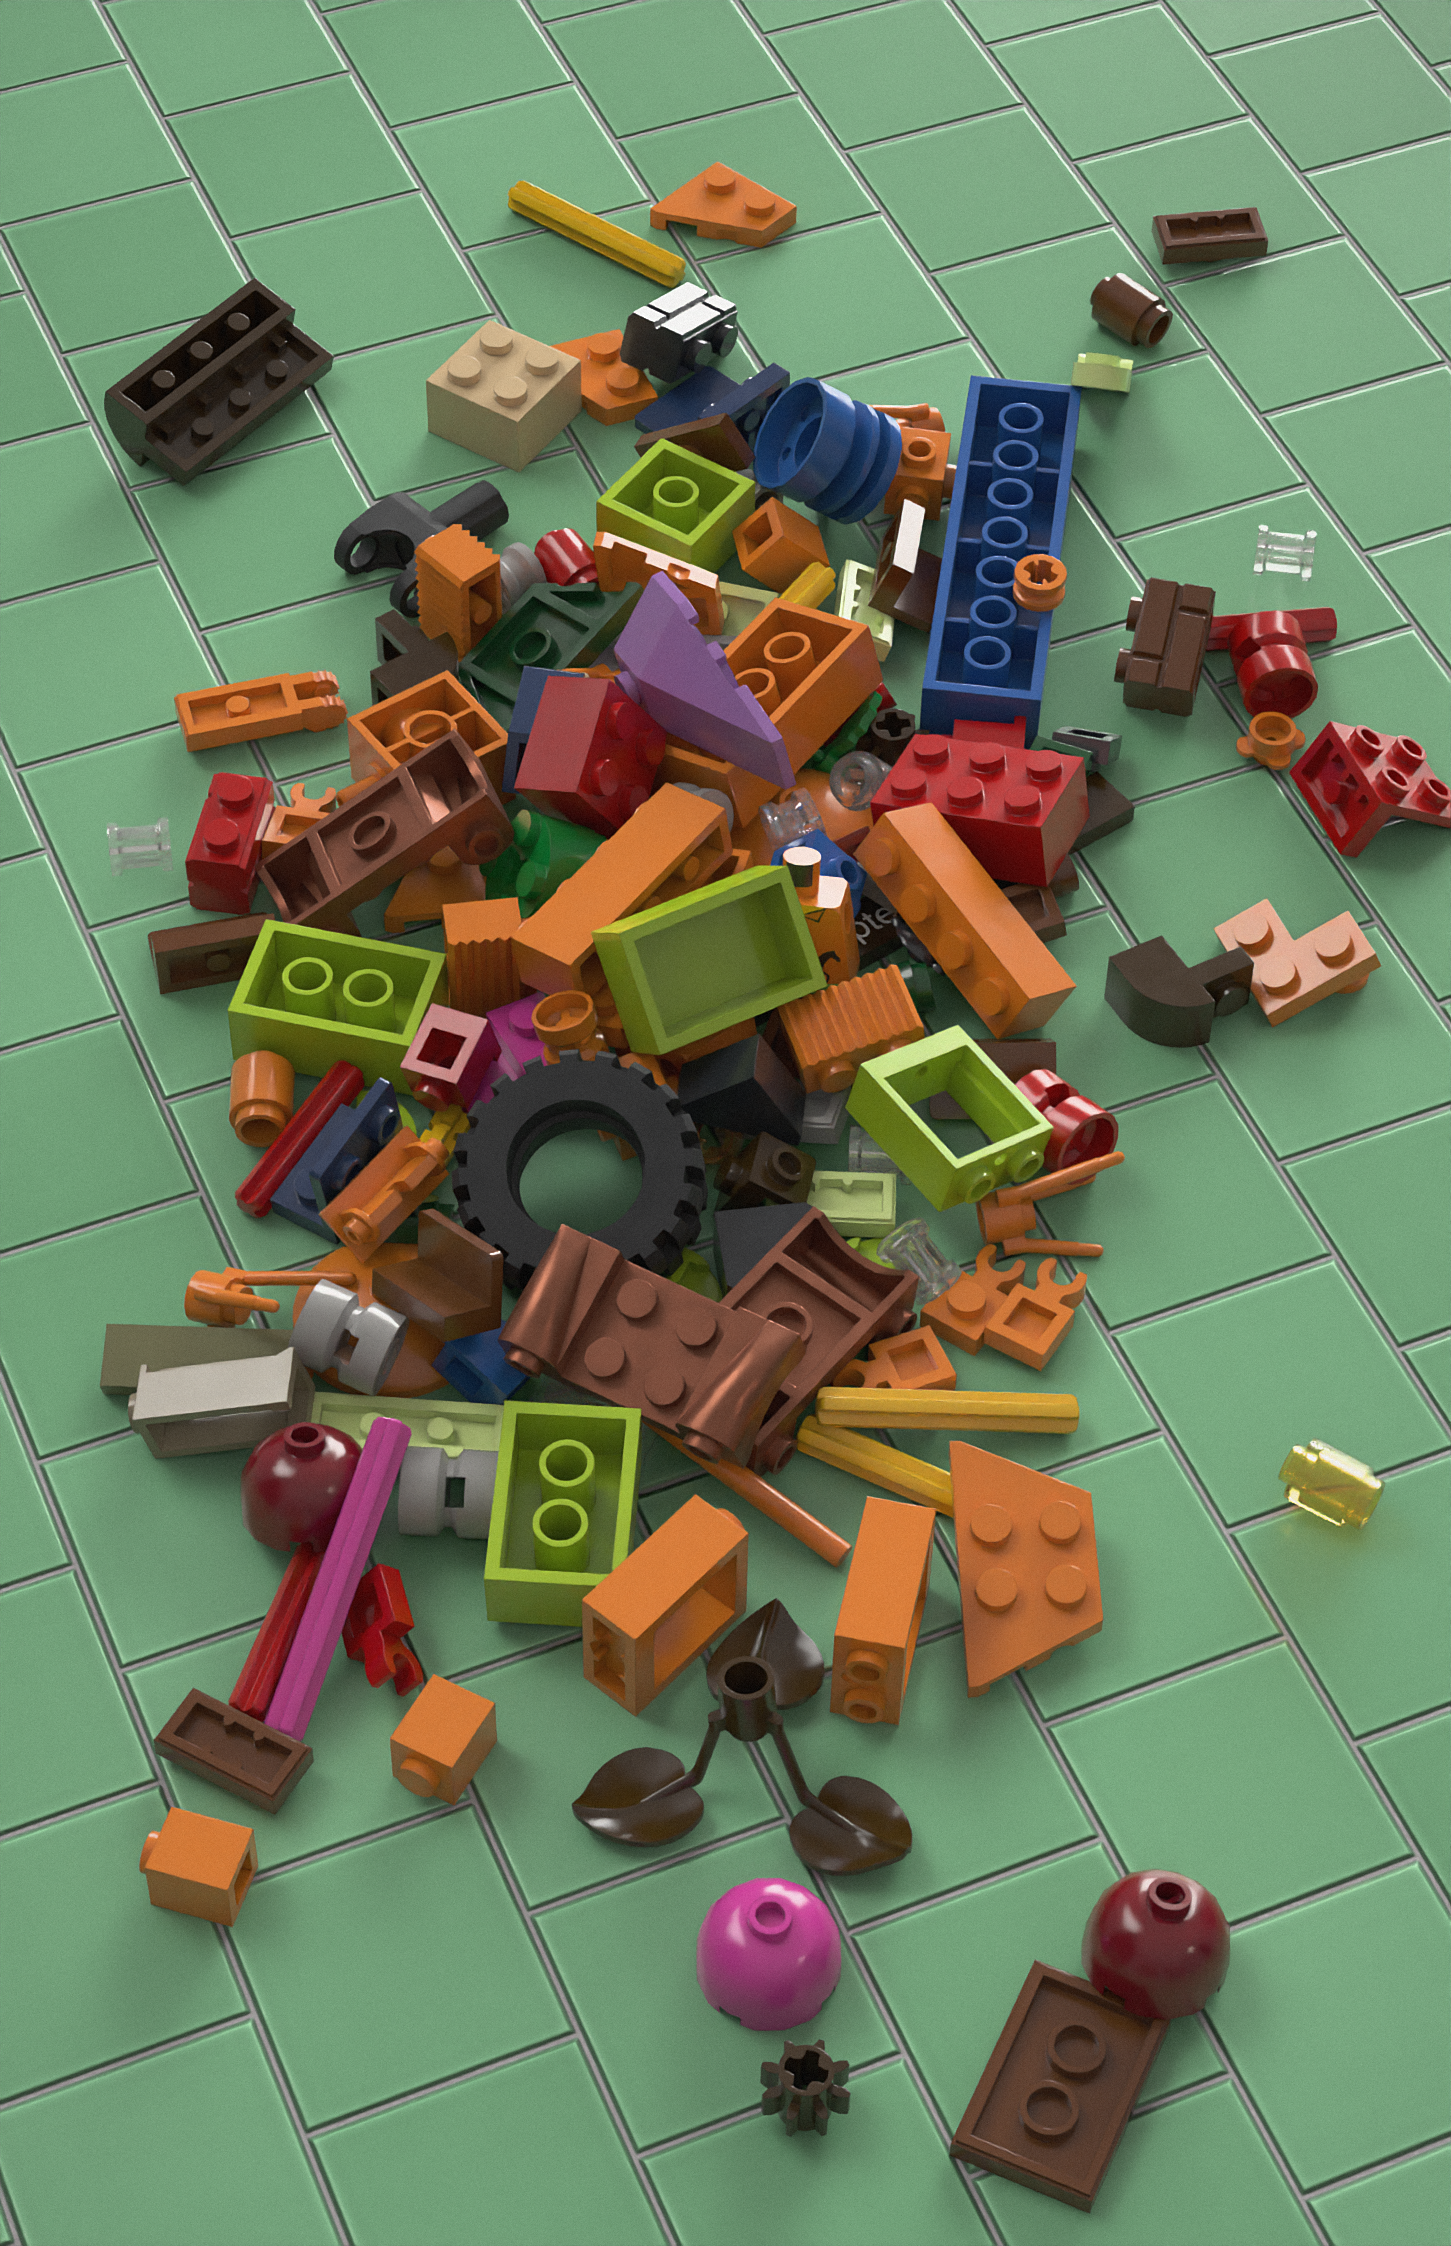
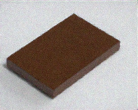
M1035 1959L951 2141L949 2155L1090 2214L1169 2032L1172 2019L1165 2020L1135 2015L1124 2010L1125 1999L1114 1994L1108 1988H1105L1102 1995L1091 1985L1090 1981Z

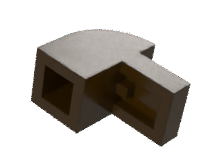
M395 609L375 618L377 658L382 665L370 671L372 706L446 670L459 682L458 651L453 638L448 632L429 641L420 627L416 625L411 626Z
M1161 935L1109 957L1104 998L1123 1023L1141 1038L1167 1047H1195L1209 1043L1213 1018L1231 1015L1242 1006L1248 1004L1254 961L1240 946L1188 968Z

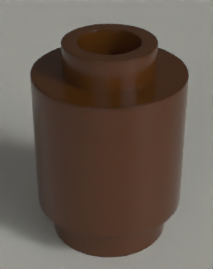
M1118 273L1112 278L1106 277L1102 279L1095 287L1090 298V304L1093 306L1091 312L1092 319L1133 346L1142 344L1146 348L1154 347L1165 336L1172 322L1173 313L1166 308L1164 299L1123 273Z

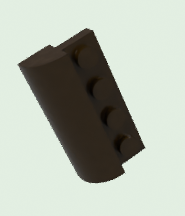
M254 278L105 391V415L116 440L136 464L141 467L151 459L185 486L331 371L334 355L293 324L295 308L258 279Z

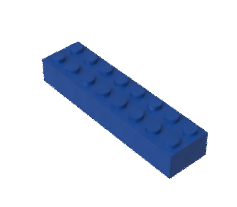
M973 375L970 377L922 686L920 729L929 730V734L953 735L954 719L1014 724V716H1026L1024 749H1030L1036 735L1039 733L1055 609L1036 612L1020 606L1013 597L1014 569L1021 559L1033 554H1045L1061 561L1078 434L1082 386Z

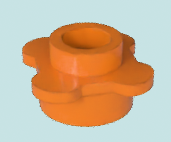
M1264 712L1256 715L1251 720L1248 735L1237 740L1236 750L1242 757H1253L1258 763L1266 765L1270 769L1283 770L1290 766V756L1293 752L1304 747L1306 738L1304 733L1296 728L1294 721L1288 716L1278 712Z

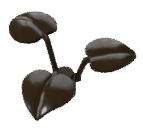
M777 1598L741 1622L719 1645L708 1663L706 1672L707 1685L713 1698L719 1702V1709L708 1714L709 1727L691 1771L685 1774V1768L681 1760L670 1752L650 1747L634 1748L606 1762L594 1774L582 1795L571 1804L573 1814L577 1820L606 1840L626 1846L643 1848L670 1844L690 1833L703 1818L704 1804L702 1798L692 1787L699 1785L703 1781L721 1731L726 1730L735 1739L743 1742L760 1740L769 1733L773 1737L798 1800L807 1807L793 1818L789 1828L790 1842L794 1853L805 1865L826 1875L853 1876L899 1862L912 1851V1830L907 1817L897 1802L876 1784L859 1777L839 1776L829 1780L822 1787L818 1797L808 1789L784 1731V1719L781 1715L777 1714V1710H789L798 1707L818 1692L824 1680V1661L816 1644L794 1622L784 1605Z

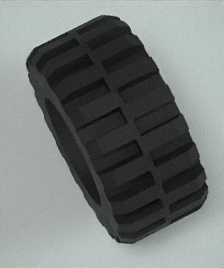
M579 1049L559 1051L560 1063L548 1066L543 1065L541 1056L535 1057L522 1063L526 1074L515 1081H512L504 1073L493 1082L490 1087L494 1097L488 1104L476 1100L466 1116L471 1127L468 1134H458L453 1152L458 1161V1168L451 1171L452 1191L458 1202L459 1207L457 1211L464 1228L499 1250L503 1255V1284L510 1290L517 1287L524 1291L556 1235V1232L539 1226L529 1216L523 1206L520 1195V1179L527 1163L534 1153L549 1140L566 1132L582 1129L601 1130L624 1139L634 1149L642 1168L641 1190L630 1209L613 1224L585 1235L621 1251L624 1259L657 1275L664 1271L667 1275L672 1276L684 1262L681 1252L686 1244L694 1246L702 1229L699 1219L701 1211L707 1210L708 1188L705 1178L707 1170L698 1134L690 1114H685L680 1099L667 1084L661 1086L656 1084L652 1071L637 1062L631 1064L628 1069L620 1065L618 1055L603 1051L596 1053L595 1061L582 1060Z

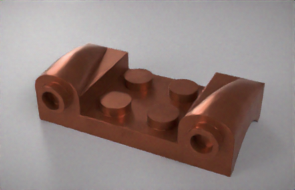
M454 728L255 864L254 867L274 899L283 922L362 937L351 912L356 907L376 898L384 888L412 869L429 862L437 852L446 846H449L457 857L467 865H480L494 860L509 847L513 841L514 830L480 759Z
M814 1206L719 1302V1304L735 1311L740 1306L800 1334L807 1350L801 1362L787 1376L774 1396L755 1438L746 1467L760 1477L767 1471L777 1475L790 1462L798 1445V1442L793 1439L796 1419L816 1398L817 1392L821 1387H826L866 1344L869 1345L912 1331L917 1321V1314L912 1310L919 1276L909 1269L887 1268L867 1259L852 1248L834 1229L826 1215Z
M561 1224L553 1241L531 1276L497 1340L506 1353L503 1358L504 1361L521 1373L539 1379L543 1373L612 1407L641 1408L642 1421L683 1440L682 1446L694 1455L718 1464L720 1459H723L744 1469L750 1458L758 1430L774 1396L787 1376L801 1362L807 1351L800 1334L740 1306L735 1311L625 1260L621 1251Z

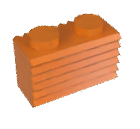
M453 524L440 533L427 538L417 546L414 553L416 554L415 562L418 564L415 570L418 572V575L415 579L419 581L416 585V588L419 589L416 596L419 597L417 605L420 608L417 613L421 615L418 619L421 623L420 628L431 640L448 632L456 644L458 662H461L502 618L500 554H493V548H485V542H477V536H470V530H462V524Z
M518 897L442 904L444 951L447 954L450 1009L486 1019L487 1012L537 993V989L521 982L511 942V937L516 933L521 923L528 919L521 918Z
M890 964L886 969L878 968L874 973H866L861 978L854 977L850 982L842 981L838 986L830 985L826 990H817L814 994L805 995L801 999L798 998L777 1007L781 1033L806 1094L820 1089L827 1093L842 1091L854 1083L860 1064L925 1038L923 1024L898 966Z

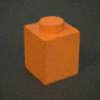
M774 497L766 501L732 531L742 570L777 593L783 594L810 564L820 562L825 568L830 566L819 527Z
M433 1674L390 1737L393 1776L398 1778L405 1788L422 1797H431L433 1795L455 1805L497 1742L495 1703Z
M171 1807L161 1831L153 1830L148 1835L140 1857L139 1870L140 1873L146 1874L151 1905L233 1927L258 1868L254 1830Z

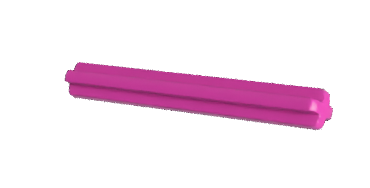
M377 1417L371 1425L264 1724L300 1742L304 1739L412 1436L411 1429L403 1424L402 1421L394 1418Z

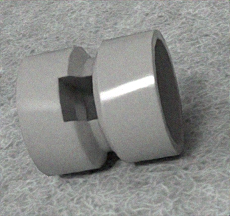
M321 1279L311 1292L299 1315L289 1340L288 1348L294 1347L304 1366L320 1373L333 1367L337 1369L338 1381L370 1396H375L386 1381L398 1357L407 1334L410 1319L377 1302H373L363 1308L359 1304L357 1293L326 1279ZM351 1334L359 1338L356 1347L347 1344Z
M408 1446L401 1464L399 1481L398 1527L400 1535L438 1537L445 1527H452L458 1538L488 1540L499 1451L463 1449L457 1459H450L444 1448ZM451 1479L465 1480L464 1508L449 1507Z

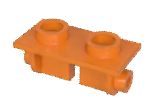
M405 1126L318 1215L355 1257L363 1263L449 1175L444 1162L449 1157V1151L439 1140L432 1137L426 1143L421 1142L408 1126Z

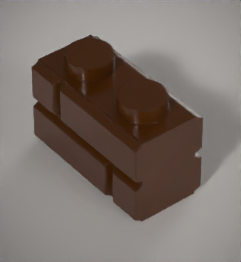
M1151 577L1146 580L1143 598L1132 596L1128 609L1126 631L1135 632L1131 649L1120 648L1114 675V682L1124 684L1123 703L1126 706L1150 711L1159 709L1161 713L1183 717L1192 715L1214 616L1216 591L1210 587L1187 583L1179 585L1176 581Z

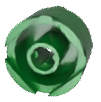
M521 810L511 822L514 836L509 847L494 860L479 865L481 875L487 877L485 900L518 897L521 918L532 917L556 893L562 882L571 878L595 854L598 847L608 839L586 826L529 810Z

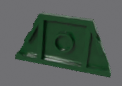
M626 582L624 590L621 592H602L597 583H575L571 586H560L557 583H533L458 664L462 685L508 733L524 666L555 670L588 668L624 630L644 592V588L637 582Z

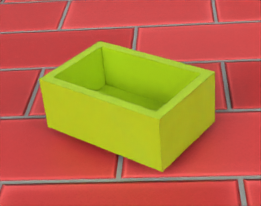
M754 866L591 932L631 1052L653 1055L665 1054L828 986L788 866Z

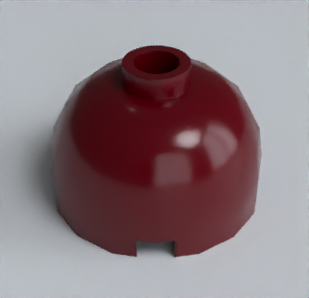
M311 1422L293 1424L271 1433L256 1444L242 1470L240 1495L243 1526L256 1541L275 1550L290 1552L291 1541L297 1543L312 1542L313 1553L326 1552L363 1449L351 1435L328 1425Z
M1149 1869L1128 1874L1103 1891L1086 1922L1082 1938L1081 1964L1091 1985L1102 1995L1106 1986L1114 1994L1125 1999L1124 2010L1138 2016L1168 2020L1194 2015L1205 2008L1209 1996L1216 1991L1219 1993L1229 1967L1230 1926L1216 1897L1198 1881L1178 1872Z

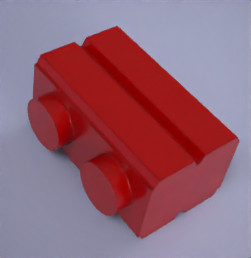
M224 772L213 775L208 790V798L205 799L185 860L187 881H190L188 891L191 906L199 910L237 915L250 913L261 879L254 865L262 860V838L275 810L273 806L275 799L272 781L264 777Z

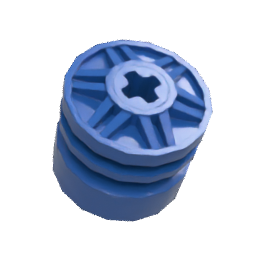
M806 377L795 381L786 388L768 410L758 431L753 451L755 455L753 472L760 485L798 503L804 502L806 507L844 525L855 523L875 509L890 487L897 472L902 451L901 429L895 418L875 410L873 407L860 401H851L849 395L819 380Z

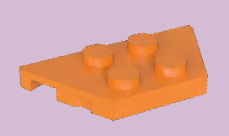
M949 1441L948 1454L967 1696L970 1698L979 1697L989 1692L990 1684L1022 1667L1028 1671L1050 1659L1056 1649L1067 1645L1074 1646L1102 1631L1103 1611L1091 1492L962 1441Z

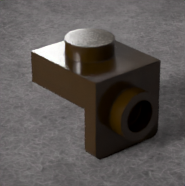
M761 1131L737 1156L729 1154L720 1165L713 1182V1188L719 1191L714 1212L754 1208L765 1198L779 1205L807 1203L816 1166L815 1158Z

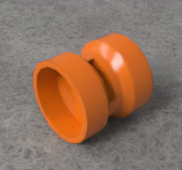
M576 990L557 992L539 1002L532 1011L531 1020L539 1040L545 1043L543 1055L547 1066L560 1063L559 1051L579 1049L582 1060L595 1061L598 1051L609 1053L605 1036L600 1029L596 1028L598 1015L590 995Z

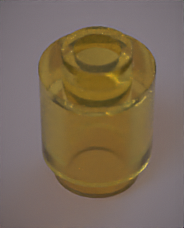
M1314 1438L1306 1448L1296 1444L1285 1459L1278 1476L1279 1480L1286 1483L1284 1498L1340 1528L1349 1524L1358 1530L1363 1529L1376 1509L1385 1488V1482L1373 1476L1374 1469L1317 1438Z

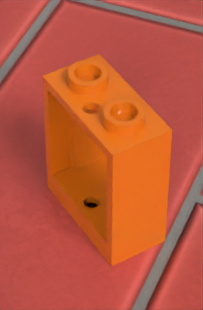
M695 1494L582 1599L584 1678L635 1717L746 1612L749 1533L745 1531V1528L736 1516L726 1509H715Z
M867 1496L834 1634L830 1712L846 1715L850 1719L861 1723H876L880 1721L899 1725L930 1586L936 1509Z

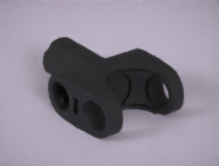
M485 480L475 483L431 512L404 492H397L367 509L343 530L334 549L335 563L349 574L354 575L364 571L369 573L380 568L403 570L391 588L389 598L391 606L406 617L421 616L417 613L420 608L417 605L419 597L416 596L419 589L416 588L413 593L414 596L407 600L409 594L419 582L415 579L418 575V572L415 570L418 564L415 562L416 554L414 553L417 546L427 538L440 533L453 524H462V530H470V536H477L478 542L508 522V507L502 499L500 492ZM360 542L358 549L351 556L353 549Z

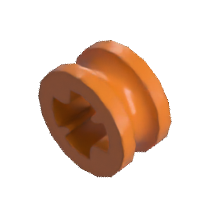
M1033 554L1024 557L1017 563L1014 569L1013 597L1020 606L1027 610L1043 612L1055 609L1062 604L1065 597L1067 571L1060 560L1045 554Z

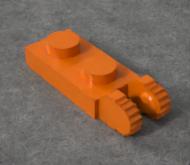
M318 670L316 673L311 671L291 676L289 673L176 694L177 697H174L175 712L187 752L303 730V727L313 732L325 731L327 728L339 727V724L344 723V719H347L346 714H348L344 700H341L340 696L335 697L336 694H339L338 689H340L335 674L332 675L331 671L326 672V670Z

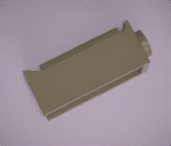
M289 1347L276 1356L166 1368L151 1372L148 1365H141L137 1392L129 1397L128 1417L132 1430L136 1434H141L155 1459L253 1448L265 1437L279 1429L301 1422H311L315 1384L294 1347Z

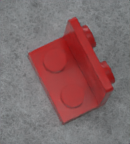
M1329 721L1289 772L1341 855L1357 858L1391 815L1451 828V790L1435 776L1425 760L1427 754L1423 747L1408 736L1399 735L1394 737L1375 732L1364 725L1353 727Z

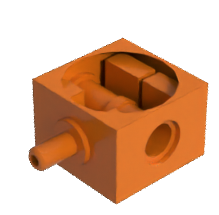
M448 670L347 718L351 778L356 783L337 792L336 800L339 807L454 728L480 759L501 804L504 805L516 799L515 793L502 792L508 733Z

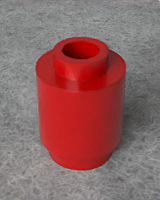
M570 528L553 530L545 534L537 542L534 554L544 569L546 583H557L560 586H571L575 583H597L599 586L594 551L577 531Z

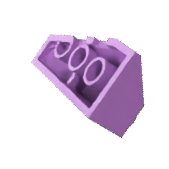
M663 571L653 575L614 647V653L621 671L620 674L614 676L615 684L667 732L785 790L796 785L783 737L748 686H738L736 678L727 664L726 654L718 642L714 641L707 645L700 631L693 625L699 622V616L689 600Z

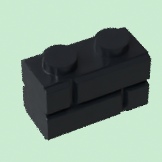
M687 282L628 315L619 354L621 361L641 371L648 368L649 375L669 384L691 372L699 373L708 362L718 356L725 358L734 348L738 337V329L735 327L738 313L736 304L716 295L709 298L708 291Z

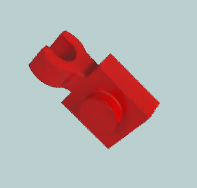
M379 1563L361 1577L341 1634L347 1657L365 1663V1673L370 1685L378 1689L392 1678L397 1695L404 1697L423 1682V1672L416 1657L405 1647L401 1640V1637L413 1629L415 1625L398 1569Z

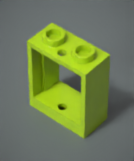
M959 1025L860 1064L845 1107L939 1213L963 1202L968 1204L975 1203L995 1188L1012 1181L1020 1183L1032 1177L1044 1162L1043 1153L1054 1128ZM946 1090L994 1144L957 1159L909 1105Z

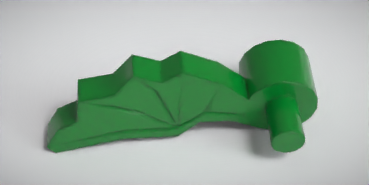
M873 691L857 712L843 726L835 740L822 751L818 749L811 756L814 760L812 763L814 770L826 772L834 776L840 773L845 763L840 755L856 745L859 738L867 732L870 723L878 714L877 708L882 701V696L879 693Z

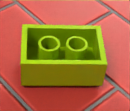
M266 919L227 1010L233 1060H237L255 1051H271L286 1058L293 1065L296 1073L322 1078L335 1062L345 1060L351 1065L357 1066L363 1072L364 1086L373 1087L375 1082L382 1077L393 1083L395 1092L413 1095L400 1065L431 1004L434 1003L447 1008L449 1006L447 954Z
M504 1400L484 1573L487 1621L582 1627V1599L633 1553L642 1462L641 1408Z

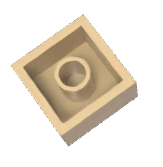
M489 320L426 380L428 431L514 471L520 472L582 411L581 360Z

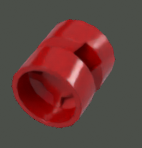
M1273 610L1261 611L1247 616L1234 626L1228 635L1227 648L1233 669L1237 675V683L1247 713L1255 717L1264 712H1278L1289 718H1294L1310 708L1317 698L1318 683L1308 657V650L1298 621L1288 613Z
M1047 1069L1034 1070L1015 1084L1018 1090L1054 1127L1044 1150V1162L1041 1166L1052 1174L1088 1160L1113 1153L1119 1132V1125L1115 1116L1091 1099L1080 1095L1076 1088ZM1095 1174L1089 1175L1087 1177L1075 1180L1067 1184H1081L1087 1181L1088 1179L1092 1178Z

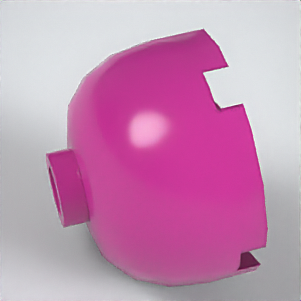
M756 1878L727 1890L710 1906L696 1939L697 1981L707 2002L719 2013L720 2007H722L728 2014L739 2017L741 2026L755 2031L786 2030L810 2021L822 2010V2002L831 1995L833 1988L834 1991L836 1990L841 1977V1939L838 1927L827 1905L802 1885L782 1878Z

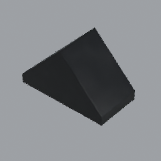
M760 1034L682 1064L676 1095L680 1099L685 1114H690L693 1122L757 1136L761 1131H764L785 1143L799 1146L802 1137L806 1092Z
M803 1202L714 1212L713 1254L722 1299L813 1206Z

